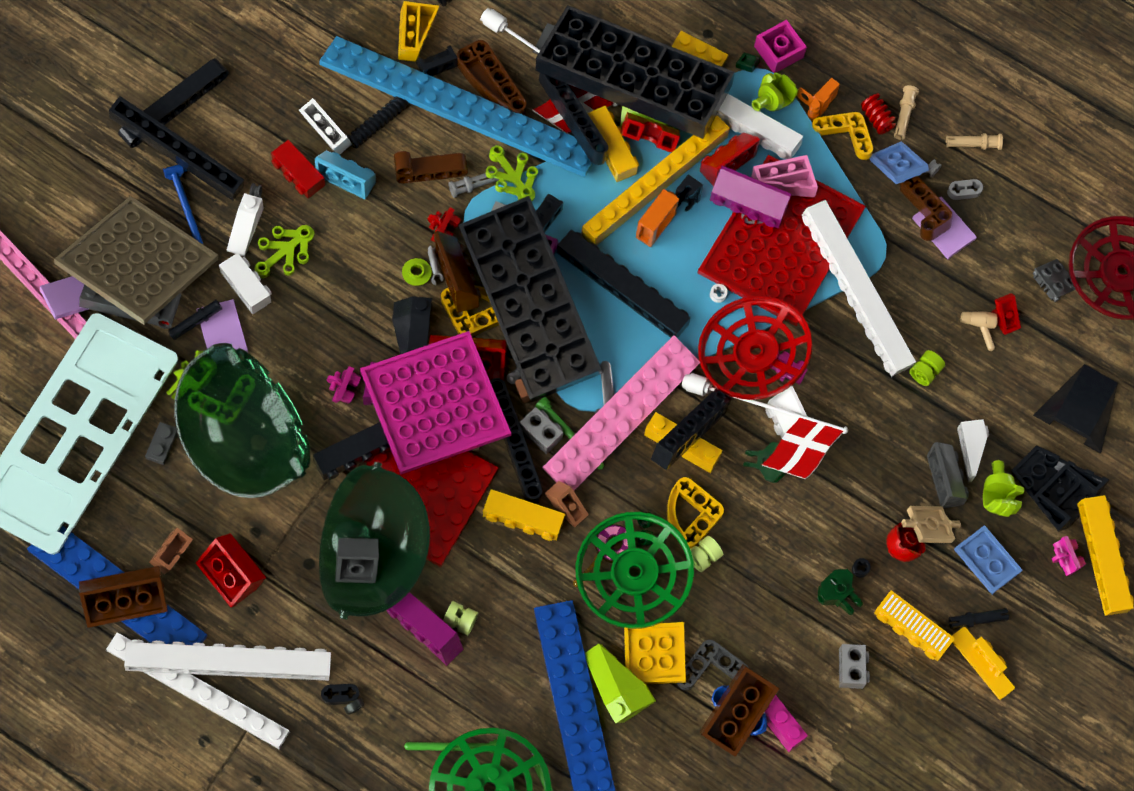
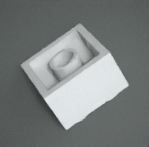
M790 386L768 401V405L807 416L793 386ZM766 408L767 416L772 418L774 430L781 438L799 419Z

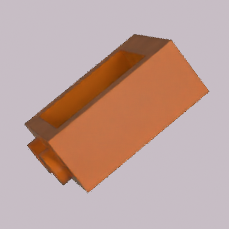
M665 189L662 190L639 220L635 238L652 247L676 215L679 202L676 194Z

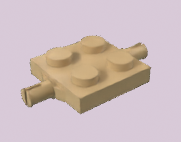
M910 506L907 509L910 520H902V527L914 528L919 543H952L955 540L952 528L959 529L961 527L960 521L950 520L941 506Z

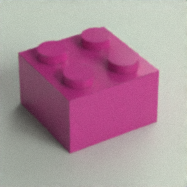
M787 20L757 35L754 45L773 73L804 58L807 48Z

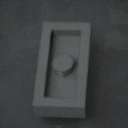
M160 422L145 458L164 465L178 434V428Z

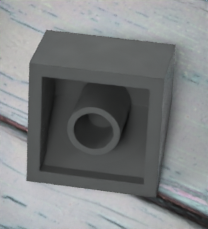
M338 538L335 581L375 583L379 559L378 539Z

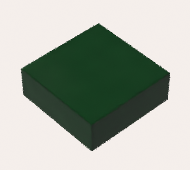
M744 52L736 62V68L753 72L760 63V57Z

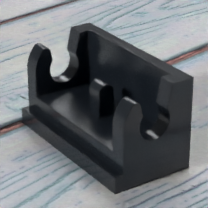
M449 45L446 51L423 60L421 57H418L416 64L420 72L435 76L457 67L458 58Z
M689 174L677 187L675 193L677 198H679L678 207L682 202L688 203L685 212L689 211L695 203L700 201L703 184Z
M547 194L536 210L544 233L563 210V201L550 194Z

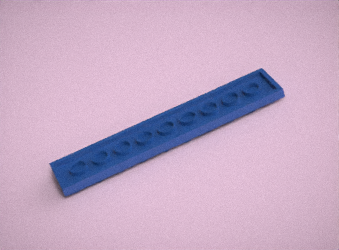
M62 526L58 532L64 534L67 529ZM73 533L69 534L61 550L54 555L32 544L27 548L32 555L77 589H79L80 581L125 573ZM167 605L168 612L121 621L149 643H152V641H163L164 644L183 642L185 645H193V643H203L208 637L206 633L169 605Z
M573 600L535 607V619L573 791H615Z

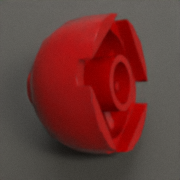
M900 522L888 533L886 544L888 552L893 558L902 562H910L919 558L925 552L926 547L925 543H919L914 528L902 527V522Z

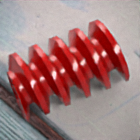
M877 93L866 98L861 103V109L863 112H866L865 115L873 123L877 133L883 135L896 126V123H892L896 118L894 116L889 118L892 112L890 110L885 112L888 106H881L884 100L880 99L877 101L880 97V94Z

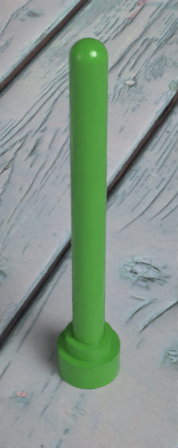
M546 397L542 398L535 407L546 412L549 418L554 423L559 424L563 429V433L571 439L575 433L551 409V402ZM601 463L597 469H603L604 464Z
M494 739V741H490V743L467 744L472 750L480 746H496L497 739ZM407 742L404 747L406 750L443 751L449 743ZM456 745L454 748H452L451 751H462V750H461V748L459 747V745Z

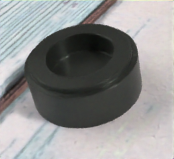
M361 698L356 699L344 707L347 715H351L364 707V702Z

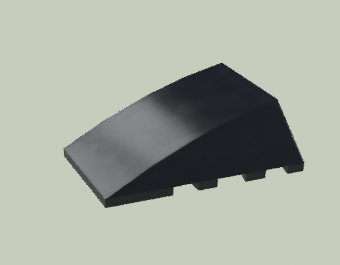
M1084 364L1033 416L1049 425L1053 420L1085 437L1084 445L1101 454L1118 383Z
M1037 445L1011 470L1012 474L1058 532L1070 528L1080 517L1078 502L1084 498L1099 496L1109 482L1108 478H1101L1095 475L1093 471L1084 470L1076 466V463L1067 462L1061 459L1059 455Z

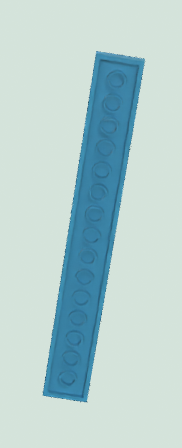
M338 36L335 37L320 59V65L394 97L406 99L408 103L582 177L587 175L593 164L574 136L520 113L512 112L499 104L424 74Z

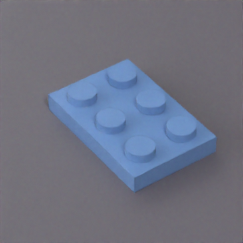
M902 141L875 152L870 157V161L895 184L903 183L910 178L920 176L922 173L929 171L928 164Z
M985 525L954 549L991 594H994L1023 571Z

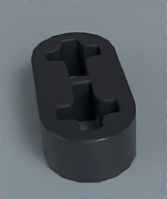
M354 684L327 685L321 691L322 700L328 705L350 704L359 699L360 696L359 689ZM349 689H352L356 694L350 699L348 695H342V693H348ZM329 690H332L333 694H339L332 696V699H328V696H325Z

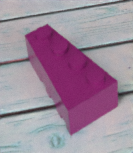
M402 585L385 601L388 608L386 610L393 619L397 618L407 631L410 630L416 639L423 643L446 666L464 650L457 632Z

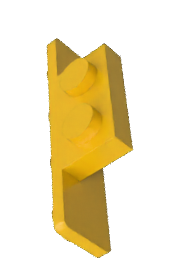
M962 627L952 635L955 638L952 643L999 700L1015 689L1014 685L1003 673L1007 669L1004 659L992 650L993 647L988 640H984L982 636L976 640L966 627Z

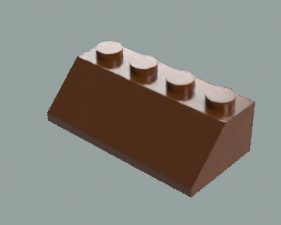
M439 231L434 232L436 256L457 313L478 308L481 293L479 288L474 286L476 284L473 273L470 274L469 272L470 264L468 259H464L465 251L463 245L459 244L454 236Z
M159 566L79 582V595L87 628L168 612Z
M742 664L699 732L702 736L736 757L780 688Z

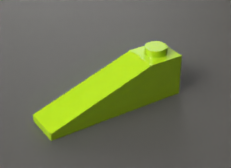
M599 643L585 652L588 667L615 724L625 723L656 702L647 685L642 680H639L630 669L623 666L603 645Z

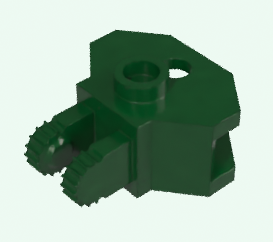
M771 442L764 450H759V452L745 451V455L756 456L758 459L757 463L746 461L743 463V466L761 471L766 481L778 483L786 475L784 472L761 465L773 454L779 443Z
M848 569L834 570L818 587L817 600L822 605L840 606L849 615H852L855 611L845 601L847 598L858 607L863 605L862 600L853 592L855 590L852 587L853 574Z

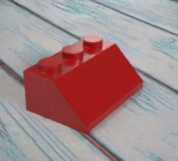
M744 132L739 136L735 135L727 145L720 146L712 156L708 155L701 161L700 172L714 187L721 166L734 171L738 170L756 156L760 139Z
M231 533L215 538L196 562V565L231 608L256 591L266 579V576Z

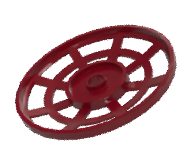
M1127 216L1102 218L1087 226L1073 243L1068 264L1070 277L1078 294L1093 309L1112 318L1134 320V301L1130 293L1134 291V250L1131 252L1120 249L1119 241L1134 245V238L1118 235L1117 224L1134 227V218ZM1109 225L1110 236L1100 239L1093 246L1085 239L1095 229ZM1110 242L1112 244L1113 251L1109 252L1106 256L1097 250L1104 244ZM1079 244L1088 251L1084 260V271H1074L1073 266L1074 256ZM1092 256L1101 262L1099 271H1089ZM1118 268H1124L1127 274H1120ZM1076 278H1086L1090 289L1098 296L1095 302L1089 299L1082 291ZM1091 278H1101L1106 285L1102 292L1096 288ZM1112 290L1123 293L1125 302L1116 301L1108 296ZM1105 301L1115 306L1127 307L1130 315L1116 314L1100 306Z

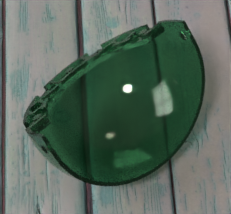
M218 343L200 353L187 365L176 388L174 415L178 436L183 449L198 472L215 487L228 494L243 498H258L281 491L306 475L305 470L310 465L307 435L302 434L300 428L303 423L279 382L275 384L268 376L270 372L255 357L241 348L234 349L232 344Z

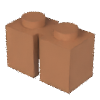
M179 528L174 529L149 563L154 567L159 566L160 571L166 574L172 569L193 539Z

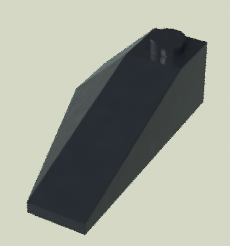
M412 296L394 302L392 322L400 354L428 345L432 298Z

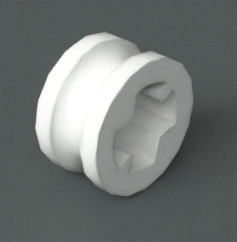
M715 284L710 291L712 301L716 303L723 302L727 296V288L722 284ZM716 290H720V293H722L720 297L717 296Z

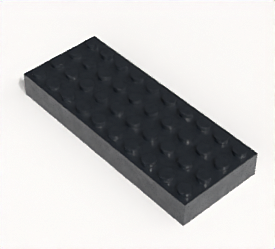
M569 5L566 6L538 53L535 71L702 139H704L730 91L735 73Z
M527 196L459 224L531 402L602 374L600 364L530 197Z

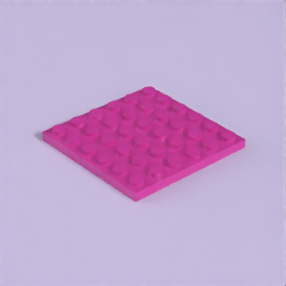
M470 331L360 368L361 375L400 474L511 436V431Z

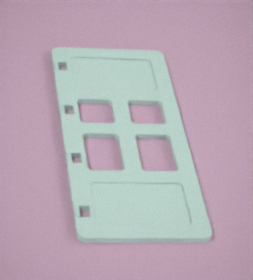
M99 313L92 314L0 456V528L49 554H57L128 443L137 425H139L161 390L165 380L178 362L177 354ZM159 370L164 372L160 381L154 379ZM67 380H71L90 390V394L75 415L53 405L54 399ZM104 399L127 409V413L113 434H109L89 423ZM47 417L66 427L67 430L47 462L41 464L25 456L21 451L42 418ZM129 420L133 422V424L130 427V429L126 431L123 428ZM80 437H85L104 447L83 483H77L58 473ZM96 471L102 473L97 482L91 480ZM63 523H66L69 526L65 533L58 532Z

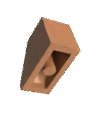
M558 481L545 493L553 507L557 511L565 513V519L573 527H576L589 515L571 486Z

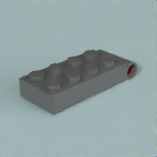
M84 284L79 298V307L136 320ZM181 293L147 323L164 329L171 328L182 296Z

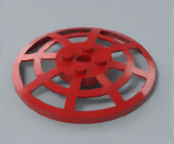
M768 296L745 297L725 305L709 319L699 339V361L705 376L721 392L739 399H765L785 391L803 375L812 355V335L803 315L789 303ZM751 305H769L780 308L781 311L776 319L768 316H753ZM744 307L746 318L735 322L727 330L718 324L729 313ZM788 313L800 323L805 335L794 339L790 329L783 323ZM755 322H765L772 324L767 332L756 329ZM746 324L748 325L749 331L742 334L739 338L732 334L738 328ZM778 329H781L786 334L789 341L778 344L774 337ZM712 330L722 336L717 346V356H705L707 340ZM728 340L734 344L733 354L723 355V348ZM807 342V353L803 366L800 370L792 367L796 355V346ZM760 348L761 352L754 355L751 353L753 349ZM790 349L788 362L785 364L779 361L780 351ZM736 361L740 369L732 375L724 363ZM718 363L723 374L730 380L723 386L718 384L710 374L707 364ZM772 367L781 370L778 374L766 380L765 371ZM746 372L757 373L758 382H748L741 380ZM786 373L794 376L785 385L768 392L767 385L779 380ZM735 384L746 387H759L760 394H740L729 390Z

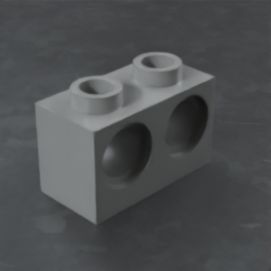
M535 407L519 424L522 432L547 454L563 439V429L559 424L551 422L546 412ZM533 420H537L540 422V424L538 426H534L530 422ZM546 433H551L554 435V437L549 439L546 438L544 435Z
M842 644L840 646L839 688L863 689L866 683H869L870 675L869 671H866V663H869V651H866V645ZM850 653L857 654L859 660H852ZM850 673H857L859 680L852 679Z

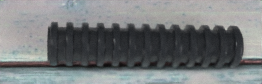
M394 97V100H390L389 103L385 104V107H381V110L376 112L377 114L374 113L372 117L368 118V121L365 120L364 124H360V128L357 127L355 131L351 132V135H347L348 139L355 145V147L351 146L356 149L359 148L363 141L366 142L367 138L372 137V134L375 135L376 131L380 130V127L383 128L385 124L392 121L393 117H397V113L400 114L402 110L404 111L406 107L410 106V103L406 99Z

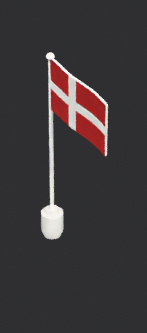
M487 8L483 12L480 20L489 29L497 34L507 31L536 52H540V49L507 28L506 17L494 9ZM569 85L587 113L606 106V108L612 105L618 106L614 102ZM551 99L541 106L532 109V111L567 134L572 133Z
M694 373L686 374L682 382V388H685L686 391L705 396L706 393L709 394L710 391L716 389L712 387L707 377ZM739 399L799 418L785 433L773 454L761 465L803 479L808 478L816 470L829 448L842 433L846 434L848 432L846 426L844 428L759 401Z

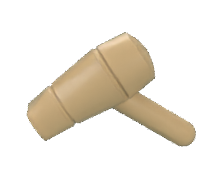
M987 311L962 312L960 322L980 327L987 349L993 351L995 346L989 329H995L997 326V314Z

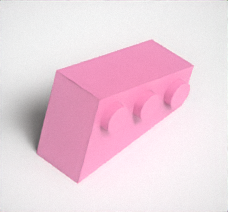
M807 155L753 167L751 177L791 193L792 196L815 197L818 186Z

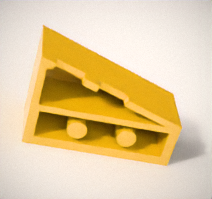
M403 1L400 11L398 60L416 62L437 15L438 5Z

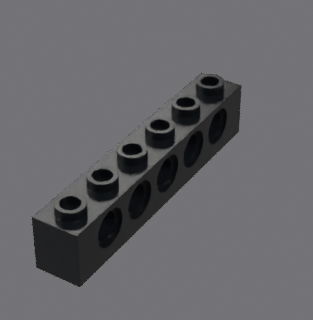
M716 388L657 443L651 460L665 470L671 467L725 415L732 398Z

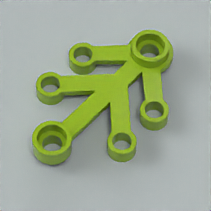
M499 145L492 147L489 158L493 162H499L506 172L497 171L495 166L487 167L486 176L490 179H499L495 185L496 191L516 195L518 200L529 196L531 201L535 199V191L532 189V185L537 177L538 169L534 166L529 167L526 173L528 178L525 185L521 181L524 165L528 162V155L526 153L518 154L517 167L514 171L504 157V149ZM506 182L513 183L516 187L507 186Z
M302 225L297 230H287L281 226H275L272 229L274 238L292 237L293 239L289 242L269 241L265 237L258 240V246L261 250L280 249L265 262H258L255 265L254 269L260 278L268 277L270 267L285 255L286 264L283 266V272L287 276L293 275L295 272L293 265L294 248L299 244L298 262L306 264L309 261L307 253L308 243L314 238V230L308 225ZM277 230L281 231L280 234H275ZM308 232L307 235H302L301 233ZM266 242L267 245L262 246L261 243ZM306 256V259L301 260L300 257ZM264 266L265 269L259 270V267ZM291 267L292 270L286 271V268Z

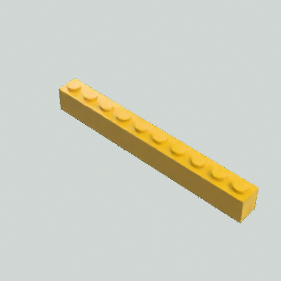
M716 116L704 139L695 135L691 136L582 226L581 232L585 240L595 245L601 243L658 196L663 189L670 186L727 139L730 127L721 118Z

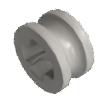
M934 159L928 165L929 171L925 173H929L932 178L942 165L937 164Z

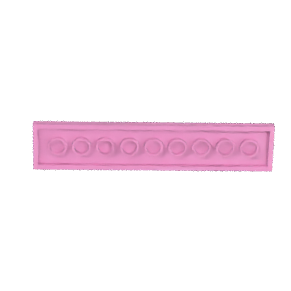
M673 335L542 468L556 483L561 481L575 490L683 381L684 376L690 374L700 364V361Z

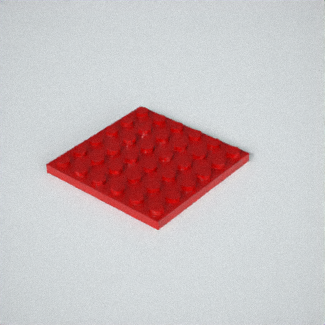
M390 450L385 454L375 455L371 461L367 462L339 508V513L442 567L499 467L466 451L400 474Z

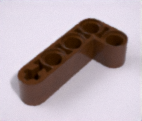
M400 151L394 154L396 181L401 184L456 178L468 174L466 155L463 153L411 158L408 151Z
M918 176L900 183V191L925 216L921 221L920 228L922 239L926 241L934 240L951 228L952 211Z

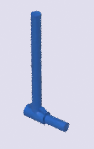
M179 164L163 168L165 178L173 180L193 238L203 244L180 177L187 170Z

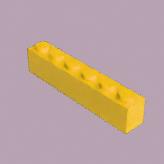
M1105 495L1084 498L1077 505L1104 614L1108 616L1126 613L1134 609V599L1129 592V579L1125 576L1124 559L1120 556V543L1115 536V523L1110 516V503L1106 500Z

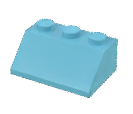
M327 150L315 158V168L323 175L325 181L366 200L376 183V174L371 169L362 168L356 162L346 160L338 153H331Z

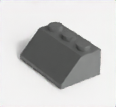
M935 442L927 454V459L940 506L945 509L964 505L969 497V493L962 481L964 479L963 471L958 467V454L954 451L953 445Z

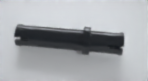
M215 299L207 306L197 309L198 311L169 329L168 332L173 340H176L200 323L207 322L212 315L223 308L218 300Z
M1007 608L973 614L967 612L961 616H950L948 622H957L949 624L951 629L965 626L972 628L974 625L1009 620V615L1001 616V614L1009 612Z

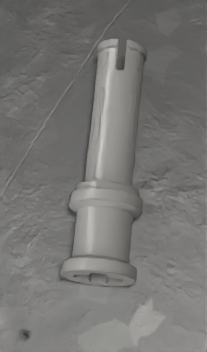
M503 168L497 169V171L504 173ZM483 173L472 178L466 176L456 182L450 181L448 185L451 195L455 198L458 194L464 192L471 193L474 188L487 185L499 179L489 178L480 181L487 178L486 174Z

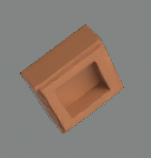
M522 379L516 380L515 385L522 402H529L530 399Z

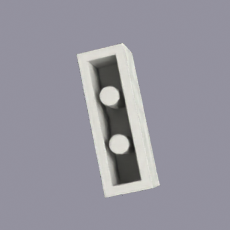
M313 98L299 109L303 117L334 152L340 155L352 145L348 137Z
M236 253L219 264L220 272L253 315L271 303L270 295L272 293L267 285L263 286L261 284V278L258 273L251 271L248 260L245 257L242 258L239 253Z

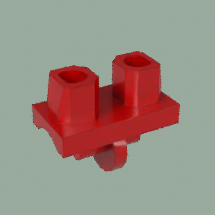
M451 207L448 211L444 212L442 218H440L442 213L439 211L435 215L430 214L427 218L431 223L430 229L434 230L437 226L435 232L439 231L453 236V233L446 230L447 225L455 229L461 219L453 214L455 210ZM433 234V236H432V238H431V240H432L433 242H435V240H434V234Z

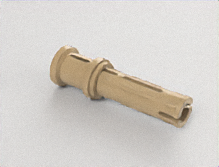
M907 85L903 88L904 95L899 103L901 110L894 133V138L901 140V136L902 140L905 139L911 111L916 106L915 99L919 94V89L915 86Z
M986 133L981 134V136H946V147H980L983 150L987 148L1002 150L1003 136L1002 134L987 135Z

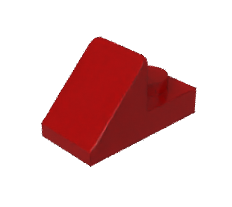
M1010 293L995 299L996 309L991 312L997 314V324L1002 333L1006 335L1020 329L1021 325L1015 295Z

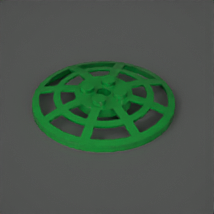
M644 512L616 514L596 525L582 542L575 565L578 589L589 609L607 623L627 629L652 627L673 616L686 601L694 578L692 553L680 531L663 518ZM633 520L650 521L662 526L664 529L658 537L645 532L634 531ZM625 521L626 533L613 537L606 544L597 537L608 526ZM670 533L681 544L687 561L675 563L671 551L664 543ZM635 538L646 539L653 542V544L647 551L636 548ZM627 539L628 549L620 554L611 549L617 542ZM592 543L600 550L595 560L594 573H582L583 558L588 546ZM659 548L665 553L669 564L658 566L653 556ZM604 555L613 560L611 571L600 572V565ZM637 567L641 573L639 576L633 577L629 574L630 569ZM688 569L687 584L679 600L670 594L675 584L676 571ZM670 572L669 583L664 590L656 582L659 574ZM601 580H613L617 589L611 596L604 590ZM583 581H595L599 593L606 601L599 609L589 599ZM652 590L660 596L654 602L643 606V594ZM623 593L634 596L635 607L622 605L617 600ZM664 600L674 606L662 617L645 622L644 611L657 607ZM613 606L625 612L636 613L637 623L620 622L605 614Z
M480 728L457 737L440 753L430 775L429 791H435V781L447 783V791H453V784L464 786L465 791H484V786L487 783H493L496 786L495 791H518L514 790L513 778L522 773L525 776L527 791H533L532 778L528 769L537 764L540 765L543 772L545 791H551V779L543 757L527 739L505 729ZM480 734H499L496 746H480L471 750L465 741L470 737ZM506 737H511L522 743L532 752L534 757L523 762L514 752L504 748ZM459 745L464 755L454 764L450 774L438 773L445 756L452 748ZM494 752L492 763L480 765L475 757L478 753ZM502 754L512 758L518 766L508 772L500 766ZM468 760L473 768L468 778L456 776L460 766Z

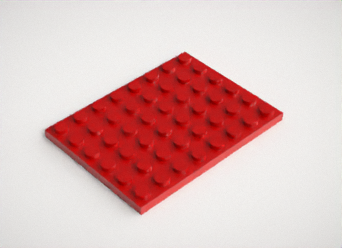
M768 155L763 164L780 160ZM816 180L818 189L815 197L791 195L779 228L769 227L765 223L757 224V220H755L754 224H747L744 222V219L748 218L747 215H744L742 219V213L733 212L697 273L716 284L724 285L727 290L742 298L752 296L777 298L789 303L803 315L830 270V263L821 255L818 243L813 240L809 227L803 222V212L806 208L826 200L848 239L866 206ZM757 305L776 316L781 311L780 308L774 306ZM789 313L784 319L794 326H797L799 323Z

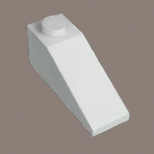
M244 193L237 211L227 252L239 253L240 256L245 257L264 209L262 198Z
M984 419L964 421L957 428L968 482H972L977 474L986 440L989 436L988 426H985Z

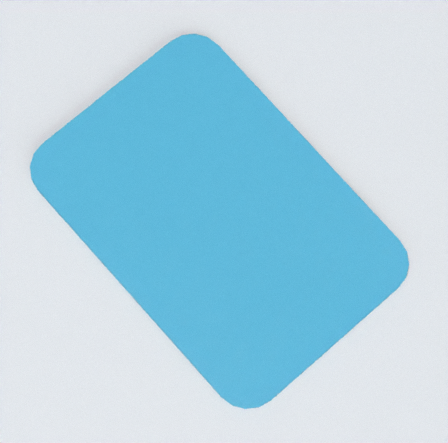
M755 68L753 72L738 71L734 73L733 84L728 94L752 107V101L758 98V91L763 76L768 73H774L767 69ZM797 98L790 105L779 111L772 112L766 108L759 110L761 113L803 136L801 147L793 158L807 155L816 180L864 205L820 134L813 129L811 120ZM678 129L680 138L676 149L693 135ZM729 129L728 138L706 156H712L717 148L727 145L732 137L735 135L739 136L741 133ZM622 136L624 141L629 143L632 156L637 158L639 166L636 175L616 182L606 161L602 165L592 164L585 177L547 161L535 166L538 169L537 177L532 185V189L535 191V199L532 201L535 211L544 201L547 194L563 201V210L545 232V235L558 239V243H560L571 229L574 232L581 233L582 226L671 154V152L657 148L653 142L646 139L636 141ZM759 144L756 156L736 171L751 177L753 167L762 165L768 155L780 161L785 159L780 158L771 150L764 149ZM704 158L665 189L675 194L677 187L689 174L703 184L700 201L695 203L687 212H685V208L688 206V203L682 202L677 208L676 215L652 247H649L635 237L639 220L658 196L597 245L601 252L612 256L616 263L624 265L632 275L640 277L647 286L655 288L659 295L670 299L674 306L688 313L690 317L689 325L678 339L698 360L699 339L709 319L725 305L742 299L739 295L727 290V296L723 302L716 303L712 301L710 291L716 283L697 273L733 213L729 208L715 205L710 201L713 185L700 172L701 161ZM527 171L522 172L521 181L524 185L528 178L526 176ZM506 182L507 186L516 187L513 183ZM494 185L471 199L465 209L464 222L491 212L495 201L508 205L517 201L518 197L506 192H498ZM865 207L849 235L848 241L870 278L880 270L885 261L887 244L882 231ZM555 252L554 257L599 364L602 361H608L611 365L615 394L670 337ZM830 270L807 309L843 292L838 285L835 274H832ZM716 290L717 296L720 297L722 293H720V290ZM751 305L753 316L777 318L776 315L757 305ZM744 307L729 313L718 324L727 330L735 322L746 318ZM755 322L756 329L766 330L772 326V324L765 322ZM746 324L738 328L732 334L739 338L742 334L749 331L748 325ZM712 330L707 340L705 356L717 354V346L722 336ZM727 340L723 351L734 346V344ZM601 374L556 392L566 404L580 411L595 412L604 406Z

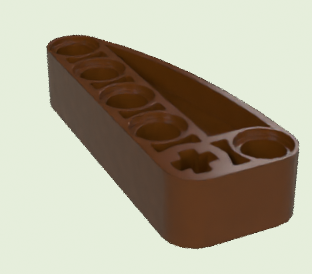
M475 41L458 51L457 67L482 97L512 112L522 115L526 114V100L486 41Z

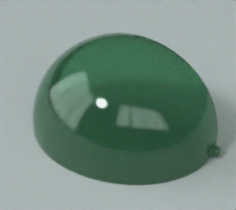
M374 462L372 466H359L343 479L330 503L323 526L319 552L321 587L329 606L340 614L341 619L345 620L348 619V616L375 615L386 611L400 602L417 582L428 555L430 526L427 511L420 495L406 479L392 471L383 469L381 467L382 463ZM338 538L378 539L379 559L375 583L335 581Z

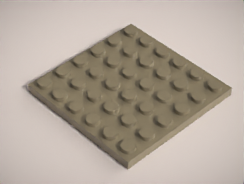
M130 196L54 259V264L144 325L218 260V254Z

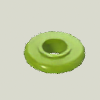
M411 259L402 267L403 279L410 285H424L431 277V267L423 259ZM414 268H419L422 270V273L414 275L411 271Z

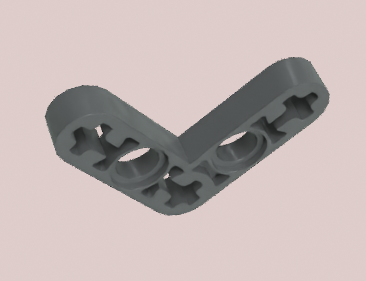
M706 640L686 664V677L690 671L693 673L689 680L690 684L677 683V685L683 690L691 689L710 664H713L733 679L738 672L735 669L733 672L729 671L734 663L738 664L735 667L737 670L740 669L742 664H746L715 641ZM710 645L713 646V650H712V651H713L714 653L709 652V654L706 656V659H705V658L703 657V655H704V653H705V651H706L705 646H706V647H710ZM728 657L731 660V664L727 667L723 666L720 663V659ZM700 660L703 663V668L700 670L694 669L692 662Z

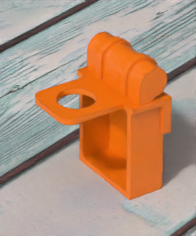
M833 78L814 96L801 87L798 89L797 97L809 106L808 117L811 121L818 116L820 117L836 98L840 84ZM801 93L805 94L809 100L804 99Z

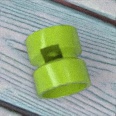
M927 350L910 369V374L919 384L929 386L935 379V375H938L943 370L945 362L938 354Z

